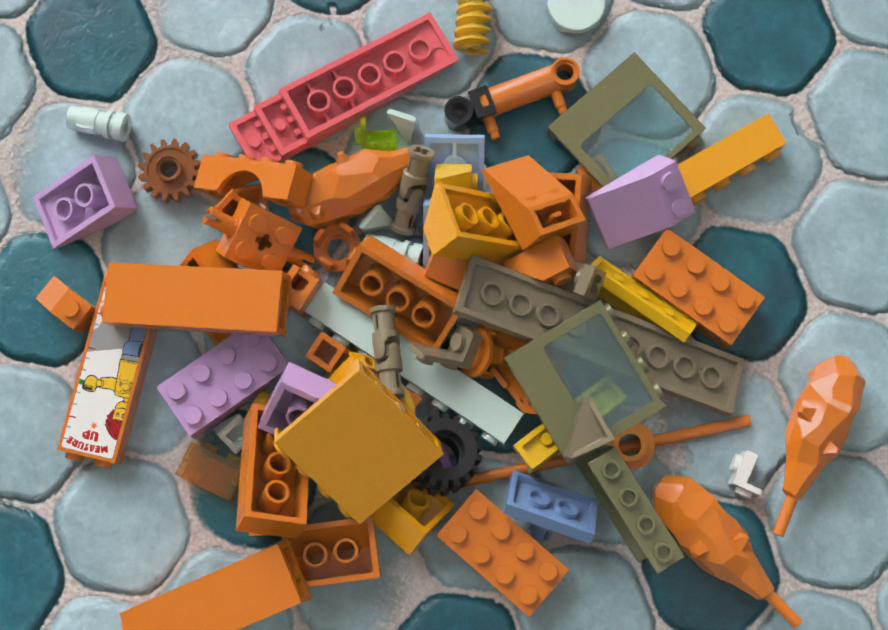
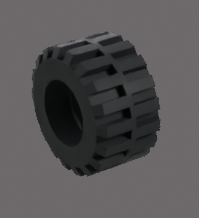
M442 413L440 418L433 414L428 417L427 421L425 419L421 420L441 443L444 442L453 450L456 456L455 467L442 468L433 463L410 482L412 484L416 481L419 484L417 489L421 492L426 488L429 489L428 495L435 496L437 492H440L441 496H447L450 491L454 494L464 487L477 472L478 465L482 460V455L479 454L482 450V444L476 443L479 436L476 431L470 432L471 425L468 422L464 425L459 422L461 417L455 415L453 419H449V414Z

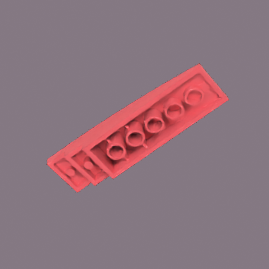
M429 12L280 88L279 94L253 106L254 111L228 123L245 155L253 157L258 161H261L262 157H268L282 163L418 87L459 62V59L433 15Z

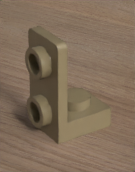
M575 261L579 270L577 274L571 276L572 280L568 283L556 287L596 301L606 272L595 266Z
M458 323L447 350L410 342L408 349L417 355L416 360L426 365L432 366L435 362L450 370H457V367L470 369L483 336L470 326Z

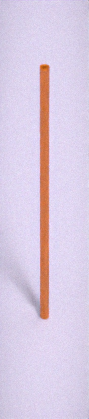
M749 415L655 434L653 435L655 447L750 427L751 419ZM637 438L619 442V448L623 454L638 451L641 449V441ZM557 455L535 472L568 466L562 455ZM525 463L478 472L462 488L510 478L513 470L528 474V466Z

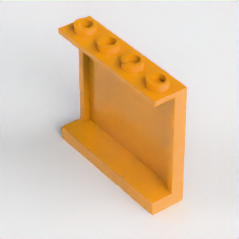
M357 358L349 365L350 373L283 431L278 427L274 429V446L284 458L289 456L296 463V468L303 477H310L317 483V488L327 499L331 497L336 501L339 510L345 517H352L358 524H361L444 453L440 440Z

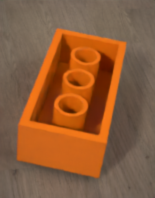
M668 228L631 277L697 322L698 324L695 329L724 350L732 345L765 299L759 292Z
M368 235L359 244L332 292L369 316L370 308L374 306H396V314H394L395 328L399 334L413 343L440 348L459 317L452 314L459 290L424 276L425 268L371 235Z
M252 403L244 418L236 531L297 539L307 525L309 478H305L296 468V463L289 456L284 458L278 453L274 446L273 434L258 428L266 405Z
M477 489L474 490L436 535L529 617L569 571L566 566Z

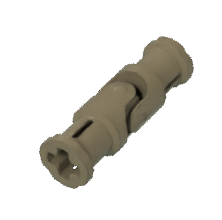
M417 144L411 145L408 149V154L410 155L407 168L403 170L395 204L397 213L395 220L391 222L390 226L391 230L395 233L406 236L414 235L416 232L415 220L417 213L421 212L423 204L422 200L429 179V174L427 173L429 162L434 158L435 154L431 148Z
M377 305L370 308V316H373L374 323L372 344L375 373L379 375V379L398 399L405 397V391L401 387L400 373L403 371L399 332L395 328L394 314H396V306Z

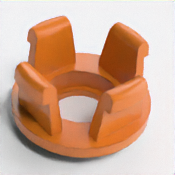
M341 222L340 224L327 226L324 229L320 228L316 232L313 239V251L317 262L323 268L331 272H343L361 241L351 226ZM335 239L344 240L349 246L348 254L340 260L333 259L328 254V245Z
M474 328L476 332L483 336L471 368H460V370L468 377L491 379L494 377L493 373L486 370L490 364H505L506 349L493 344L492 339H498L499 334L487 332L481 328Z
M642 423L636 424L616 436L615 440L605 444L616 447L630 470H636L645 466L651 460L655 450L654 437L651 431ZM626 434H634L641 441V449L634 456L624 455L619 448V441Z

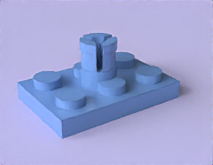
M513 470L508 483L503 513L516 520L529 522L528 534L537 541L542 542L543 539L545 542L549 541L553 534L552 531H555L573 540L591 544L595 535L598 499Z

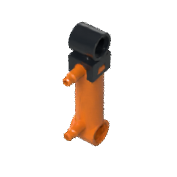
M562 57L550 66L488 88L487 85L468 91L467 98L462 96L452 97L445 104V123L452 131L462 132L471 126L474 118L477 126L485 124L491 139L496 141L500 139V134L495 120L496 116L551 96L555 108L561 116L567 111V104L563 94L571 92L576 87L580 73L579 66L572 58ZM567 71L572 78L561 80L557 73ZM456 109H461L467 115L462 119H455L451 113Z

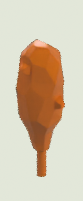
M409 147L390 152L363 149L351 156H348L343 151L338 152L335 163L312 173L313 177L304 209L287 207L292 221L314 229L341 222L348 224L350 219L356 218L369 208L390 198L400 187L403 170L408 166L410 157L408 154Z
M835 355L820 362L813 370L809 371V380L795 403L785 430L786 462L782 491L786 498L772 532L775 535L784 537L797 501L802 499L825 466L838 457L842 446L847 440L852 421L860 409L866 381L855 362L847 356Z
M665 475L654 485L651 498L652 506L679 547L700 568L720 580L733 584L757 600L765 599L793 628L801 624L803 620L774 591V586L753 552L748 533L736 519L723 509L712 494L702 488L691 477Z

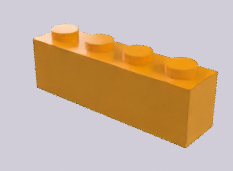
M769 113L678 164L693 206L707 198L705 193L715 188L718 192L732 183L730 179L740 174L741 177H745L757 169V163L763 160L769 163L782 155L780 150L787 142Z

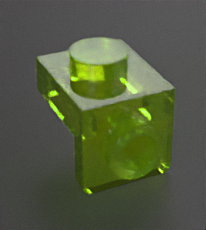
M366 116L360 117V127H355L356 145L361 144L362 150L371 149L389 152L397 150L396 129L367 131Z

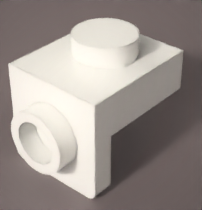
M745 450L741 451L740 455L735 454L731 461L729 471H732V475L728 485L735 487L733 491L735 494L751 499L752 496H761L763 490L747 483L758 455Z

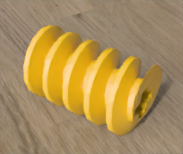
M457 0L459 5L456 10L458 17L455 20L457 28L454 31L456 39L453 42L455 50L470 56H483L489 53V50L481 48V46L490 44V39L482 35L491 33V28L483 24L492 22V17L484 14L493 11V6L485 3L492 0Z

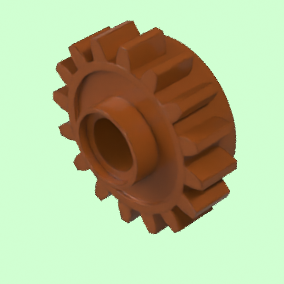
M173 138L171 145H168L162 139L161 147L157 148L151 144L152 153H142L146 162L138 164L140 170L144 171V173L138 175V178L141 182H146L143 185V189L147 193L152 191L151 196L155 200L162 196V200L166 204L169 203L170 199H175L177 203H181V197L191 198L190 192L196 189L194 185L201 161L196 160L199 155L195 150L189 152L190 146L188 143L184 142L180 147L177 139ZM176 166L177 172L171 177H166V170L169 167Z

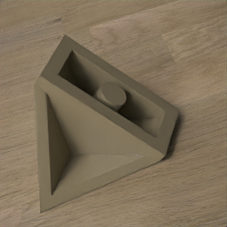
M586 396L581 398L563 454L564 457L570 459L615 440L592 399Z

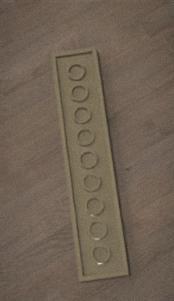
M472 255L467 262L452 314L531 342L596 302ZM613 309L617 317L614 320L615 325L619 331L624 329L630 337L633 346L629 348L635 358L640 356L647 365L649 372L646 373V376L651 384L656 382L663 393L721 415L729 416L733 414L744 363L743 358L691 338H687L685 342H682L662 327ZM599 315L592 317L544 347L545 349L639 383Z

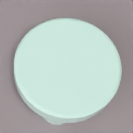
M548 0L547 9L552 22L560 32L584 33L599 25L605 10V0Z

